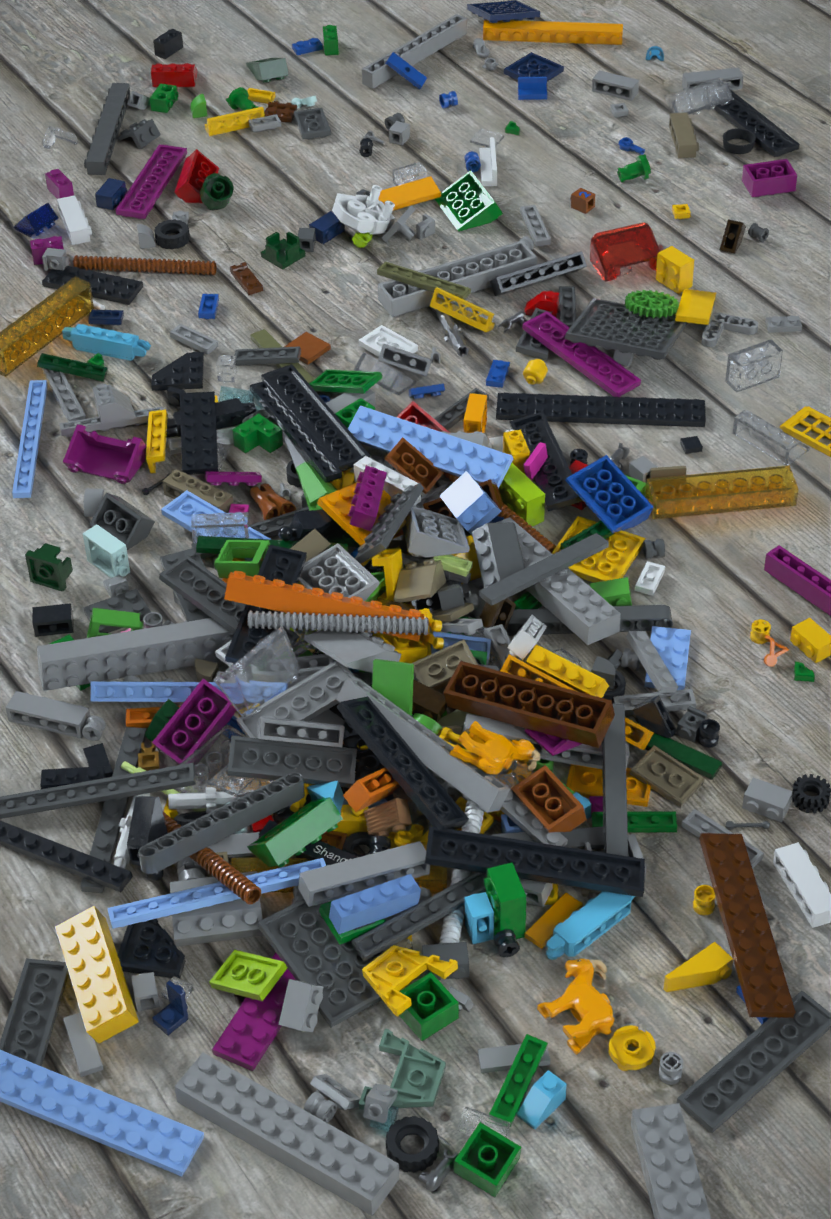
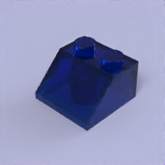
M46 203L26 215L14 228L28 237L33 235L39 236L46 227L49 230L55 226V221L59 217L50 204Z

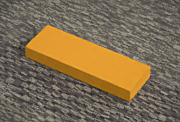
M565 893L525 932V938L543 949L547 941L553 936L554 927L558 923H563L574 911L580 910L583 907V903Z

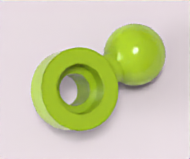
M356 232L352 240L356 247L364 248L372 240L373 235L369 232Z

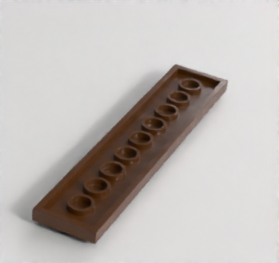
M701 833L699 837L749 1017L793 1018L796 1013L743 836L742 834Z

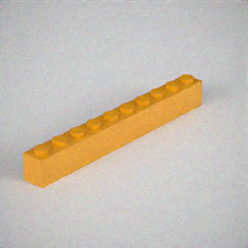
M484 20L483 40L622 45L623 24L510 20V22L499 20L497 23H490L489 20Z

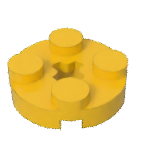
M629 1025L623 1026L614 1032L613 1037L609 1041V1055L620 1070H639L653 1063L656 1044L653 1036L645 1030L644 1032L638 1030L637 1026ZM632 1044L633 1047L638 1048L635 1051L628 1050V1045Z

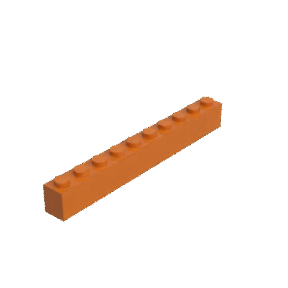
M242 571L230 572L224 600L284 613L290 612V614L296 612V614L303 613V615H306V613H309V615L321 613V615L328 614V616H331V614H334V616L346 614V616L353 615V617H356V615H359V617L371 615V617L378 616V618H381V616H384V618L396 616V618L403 617V619H406V617H409V619H412V617L424 619V614H421V611L416 609L407 611L398 605H390L389 607L382 605L379 601L372 600L371 602H366L356 596L351 598L343 597V594L338 592H332V594L325 593L320 588H312L311 590L304 588L301 584L294 583L293 585H288L279 579H274L273 581L265 580L264 576H247ZM383 632L385 635L417 642L420 639L418 633H414V635L408 633V635H405V633L399 634V632H396V634H393V632L389 634Z

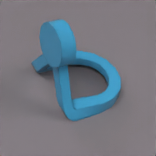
M657 46L650 47L647 50L646 60H651L656 56L660 61H664L662 48Z

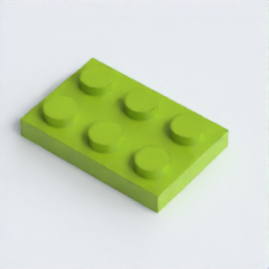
M234 950L209 983L214 989L263 1001L288 967L284 961Z

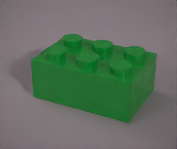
M513 863L487 868V878H484V884L487 890L486 894L494 911V936L502 930L510 929L514 931L516 939L524 938L527 896Z

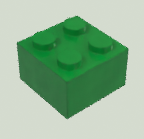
M432 972L399 991L411 998L412 1003L399 1016L421 1041L459 1018V1002Z
M479 1122L454 1161V1173L491 1196L496 1197L519 1161L522 1147Z

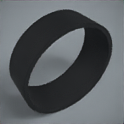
M730 129L723 134V147L726 151L733 154H746L753 150L756 136L753 132L746 129ZM732 139H742L748 141L750 144L734 145L727 141Z

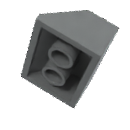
M106 493L89 525L92 527L96 524L123 542L127 550L147 538L155 521L121 497Z

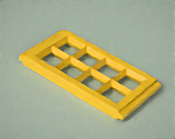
M805 406L780 425V429L783 432L831 457V443L826 446L819 442L822 437L831 440V434H829L831 431L830 417L809 406ZM810 416L817 421L810 424L803 419ZM822 422L829 426V428L823 431L816 426ZM799 423L807 427V429L800 432L793 427ZM812 430L820 435L813 439L806 434Z

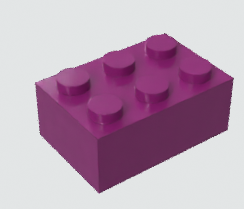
M788 159L743 165L742 182L751 197L796 191L797 174Z

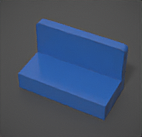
M518 77V100L547 99V77Z

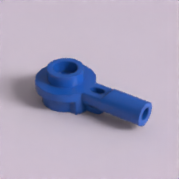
M624 137L619 140L618 145L621 150L644 154L645 149L634 145L630 138Z

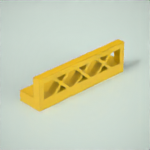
M258 107L208 118L205 130L209 136L249 128L250 119L264 117V108Z
M438 287L435 288L430 307L486 333L493 330L495 325L492 322L494 313ZM438 294L443 295L444 299L438 297ZM454 300L458 303L459 306L452 304L450 302ZM464 308H471L473 313L465 310ZM484 314L488 316V319L480 317L479 315Z
M166 409L149 412L146 461L150 474L156 473V462L165 461L168 416Z

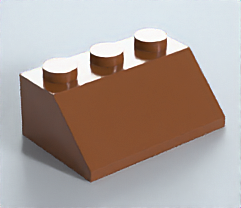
M403 437L384 458L402 475L420 483L424 487L422 491L424 494L429 492L444 473Z
M546 765L511 788L512 792L549 833L570 832L587 820L583 805Z

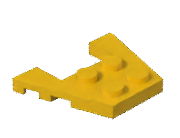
M393 945L365 966L362 972L364 978L393 1014L398 1017L412 1005L411 998L399 992L426 970L446 979L458 969V961L450 959L449 962L440 960V956L436 955L426 957L420 955V951Z

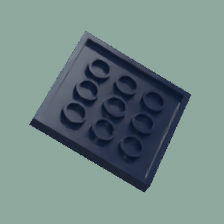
M518 0L467 4V10L471 11L472 14H477L478 17H483L484 20H489L490 23H497L499 20L510 22V19L522 21L523 18L534 20L535 17H540L539 10Z

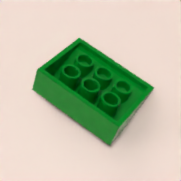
M471 170L443 190L441 197L435 198V201L458 232L489 224L503 214Z

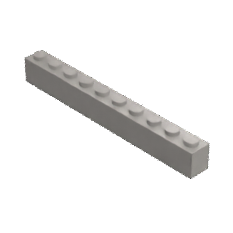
M456 14L392 52L413 66L467 34V18ZM392 52L362 68L363 85L374 89L398 74L385 64Z
M347 678L336 699L337 701L342 702L368 696L423 764L432 770L433 775L443 778L447 781L448 786L463 793L464 798L474 801L482 811L489 813L501 809L510 791L509 787L491 774H486L474 765L449 755L450 751L454 749L453 746L361 679Z

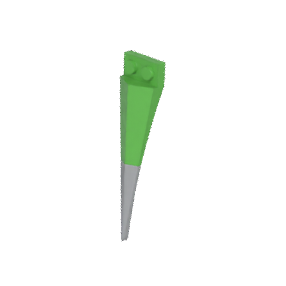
M283 433V438L300 479L309 511L322 510L317 504L318 499L338 490L331 482L325 483L288 436Z

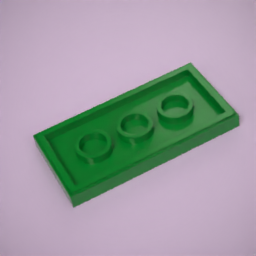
M326 370L309 385L315 391L364 394L383 377L381 372Z

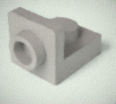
M120 575L103 581L110 597L129 591L127 579H123Z

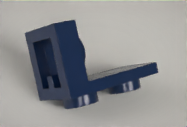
M170 980L166 983L169 1004L152 1017L153 1023L168 1036L189 1019L188 1006L185 1000L186 993L180 985H175Z

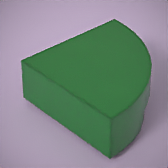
M510 121L505 128V133L519 135L520 127L515 122Z
M99 353L87 361L89 364L104 367L103 357Z
M795 661L794 680L814 682V672L805 667V664Z

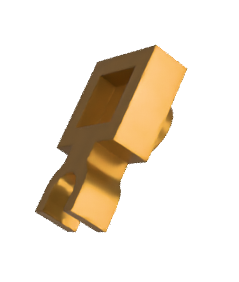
M141 743L142 753H138V767L146 771L160 769L159 751L155 750V745L152 743L150 748H146L144 743Z

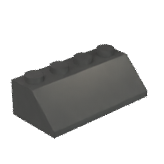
M486 523L472 531L484 588L525 568L515 523Z

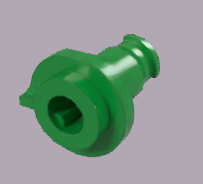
M243 87L233 90L229 98H226L228 105L234 110L240 108L244 111L258 108L248 99V91Z
M646 154L637 156L636 162L628 164L623 168H617V174L621 183L640 176L644 180L649 178L651 168Z

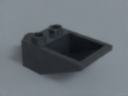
M323 509L295 512L290 526H283L279 529L278 535L284 541H300L316 529L327 540L328 536L336 531L340 525Z
M138 796L135 798L127 848L131 865L141 866L139 849L168 834L159 797ZM162 869L154 874H147V877L151 881H159L163 877L164 871Z

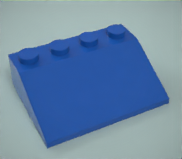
M607 455L567 477L565 480L612 533L633 528L649 518L654 507Z

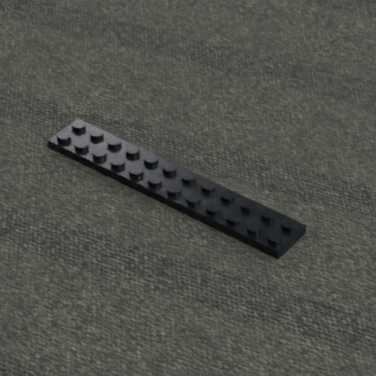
M507 392L498 393L496 420H516L543 411L548 422L705 427L706 424L705 400Z

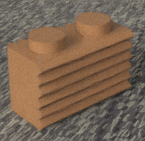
M395 798L364 811L369 835L389 837V833L405 831L406 826L412 825L408 799Z

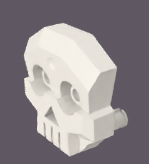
M378 185L372 186L370 197L367 195L353 196L337 193L332 209L341 223L360 233L384 234L386 230L391 228L395 219L392 215L395 204L391 201H385L384 205L383 202L378 200L382 188Z

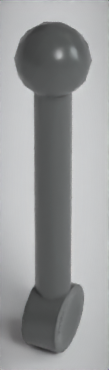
M727 821L725 827L728 830L737 827H763L768 829L770 823L768 821L763 823H733L732 821Z

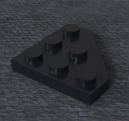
M204 352L186 353L154 373L151 383L152 391L168 390L169 387L182 390L203 389Z
M157 919L127 926L118 952L123 972L138 974L154 972V976L174 979L181 978L186 962L185 955L181 950H178L172 938L165 929H162Z

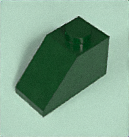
M168 699L154 715L144 736L153 742L180 707Z

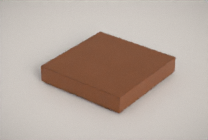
M308 332L303 333L284 346H300L301 355L299 360L307 365L331 349L329 343Z

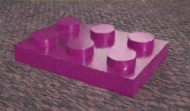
M206 471L205 479L210 485H221V482H227L228 485L237 486L239 482H245L248 486H256L257 482L262 483L260 472Z

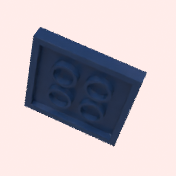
M532 52L504 68V74L518 80V77H547L548 82L564 72V66Z

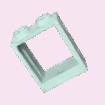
M97 524L82 533L88 562L110 578L118 575L124 577L130 573L127 548L123 542Z

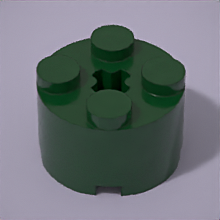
M219 173L207 176L200 190V198L209 210L225 208L233 194V183L227 176H221Z

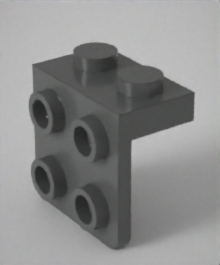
M144 119L139 123L136 122L130 125L129 130L125 129L120 132L121 135L117 139L119 141L131 136L138 149H141L161 134L153 119L148 121Z

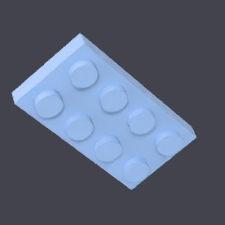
M652 626L650 640L678 685L677 690H684L691 630ZM646 672L645 687L656 688Z

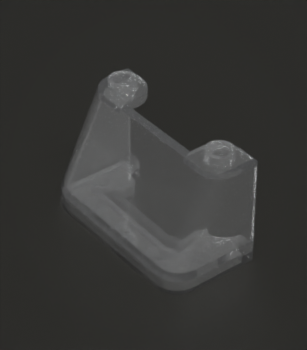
M281 626L261 639L253 649L213 680L242 718L249 714L253 717L262 710L260 706L288 682L290 684L295 682L300 677L298 674L301 671L288 635Z

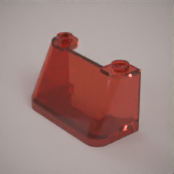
M638 223L593 235L590 244V262L602 279L607 282L619 276L620 268L648 262L649 267L652 270H656L657 254L660 252V248L648 223Z

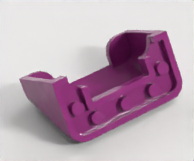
M77 424L63 460L65 466L68 467L67 469L73 473L83 472L113 479L121 484L130 482L146 459L147 446L144 441L137 437H133L132 440L123 441L101 436L96 431L87 432L85 430L86 426Z

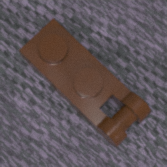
M246 262L240 263L238 266H230L231 274L248 295L263 291V285L248 268Z

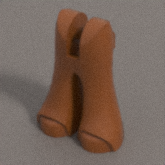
M261 484L260 489L257 486L250 489V495L260 507L264 520L296 511L295 505L278 495L269 484Z

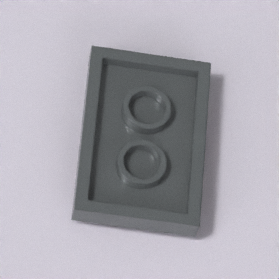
M322 108L294 111V118L302 140L331 135V129Z
M137 588L83 607L89 622L93 608L140 613V621L143 620L146 614L151 613ZM100 625L98 632L109 633L123 627Z

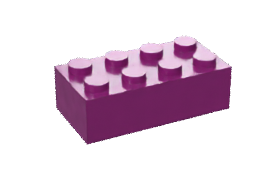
M202 679L152 743L177 764L194 763L195 765L239 709V706L208 681Z

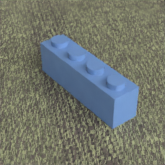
M408 874L331 901L329 919L338 934L416 906L419 903L421 889L413 876Z

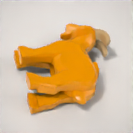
M477 721L471 724L468 730L469 734L464 731L458 739L462 743L461 745L469 752L456 744L449 754L491 775L499 774L503 769L508 770L513 760H517L521 764L529 763L530 766L527 770L533 771L536 769V762L541 758L540 753L530 741L525 739L510 741L503 735L482 728Z
M583 958L566 961L565 969L567 973L565 978L574 976L575 979L568 985L561 997L552 1002H543L537 1005V1010L545 1019L549 1016L553 1018L565 1010H570L573 1016L580 1022L577 1025H565L562 1028L569 1038L567 1045L576 1055L589 1045L595 1035L600 1033L608 1035L612 1032L610 1029L614 1024V1017L610 1000L606 994H600L592 986L594 973L598 974L603 980H606L605 973L607 972V967L600 960Z

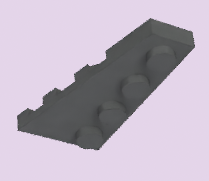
M536 308L530 319L546 312V310ZM524 331L516 345V352L547 360L548 348Z

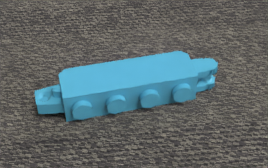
M77 324L75 328L65 327L62 330L63 339L72 341L73 347L76 350L94 354L99 353L104 356L129 361L133 360L135 356H145L151 347L148 341L140 340L137 335L84 324Z
M601 891L594 899H589L585 906L580 910L574 911L563 923H558L554 927L553 936L546 943L548 959L555 960L564 953L568 957H575L630 914L631 901L635 896Z

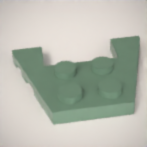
M385 1029L379 1044V1051L401 1056L390 1088L398 1090L397 1097L389 1109L433 1107L446 1069V1062L422 1048L420 1050L410 1045L408 1040L403 1037L400 1039L393 1035L392 1031ZM364 1087L359 1101V1109L364 1110L366 1096L372 1089L371 1087Z

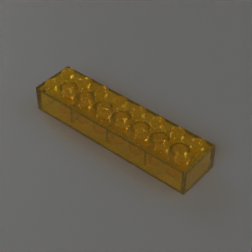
M78 277L72 278L0 332V375L8 376L63 334L62 330L65 327H72L94 309L89 282Z
M789 465L647 479L645 496L654 506L651 511L652 519L796 506L799 489Z

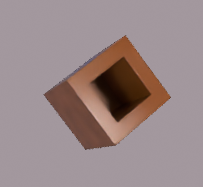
M579 188L571 194V208L586 214L595 207L594 193Z

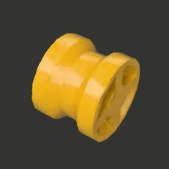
M762 619L753 621L751 625L752 631L750 632L751 640L757 644L768 642L764 637L765 635L770 636V623Z

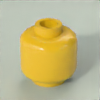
M534 359L527 363L523 371V376L527 383L534 385L543 382L548 372L545 362L540 359Z

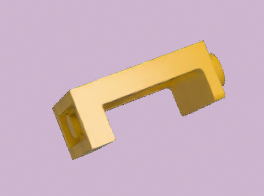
M385 549L372 558V566H384L386 591L379 598L394 601L399 573L403 569L401 549Z

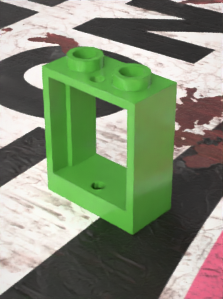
M226 540L218 558L214 562L219 578H228L230 572L234 573V571H242L247 576L252 577L258 575L270 541ZM233 558H253L252 561H232Z
M93 608L87 638L109 635L108 633L98 632L100 625L131 628V631L143 629L140 613Z

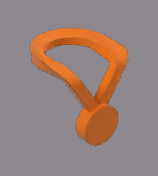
M765 635L764 639L770 642V654L764 657V663L767 666L773 667L777 663V657L789 651V649L775 642L772 637ZM775 646L782 649L774 654Z

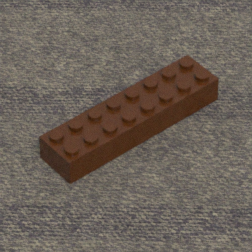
M463 661L459 662L443 692L447 706L450 708L596 748L600 747L615 716L612 700Z

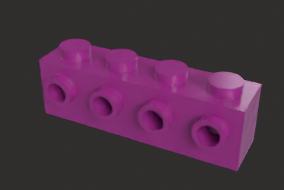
M367 465L364 472L360 471L354 490L356 494L353 496L352 506L348 514L351 517L350 525L371 531L377 517L387 472Z

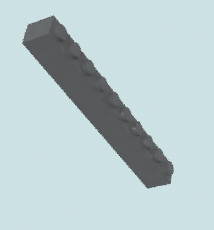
M112 83L111 88L108 89L106 103L103 104V111H101L100 119H98V127L95 128V135L92 137L90 150L87 151V159L84 160V168L87 169L88 175H106L131 95L129 83Z

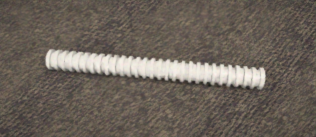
M468 799L465 814L469 820L462 825L461 831L480 834L484 811L479 809L478 804ZM454 869L450 886L472 875L473 871ZM465 905L445 916L439 944L460 942L459 938L462 931L461 926L463 925Z

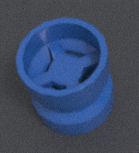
M455 91L439 95L440 105L443 109L448 108L450 105H458V97Z
M473 151L468 152L464 157L466 169L477 172L481 167L479 155Z

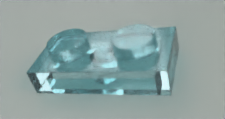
M221 386L218 402L237 398L240 399L241 403H254L255 396L249 390Z

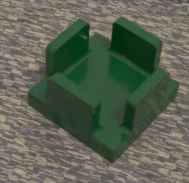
M278 232L266 237L265 250L261 251V257L282 270L305 257V250L300 248L299 237L291 232L286 233L287 240H280Z
M47 543L43 544L40 549L37 548L35 552L28 550L25 557L30 582L63 592L67 587L66 579L73 571L71 558L66 557L63 562L61 559H57L56 557L61 552L60 547Z

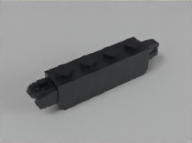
M237 398L216 402V430L242 424L245 417L257 411L255 404L241 403L240 399ZM180 411L175 412L172 419H167V438L181 437Z

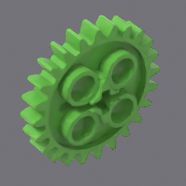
M636 290V292L628 293V296L625 298L626 309L634 311L633 314L639 313V316L645 315V317L661 318L663 316L667 318V315L672 316V314H676L679 302L677 299H674V296L664 294V292L658 293L657 290L655 292L651 290H642V292Z

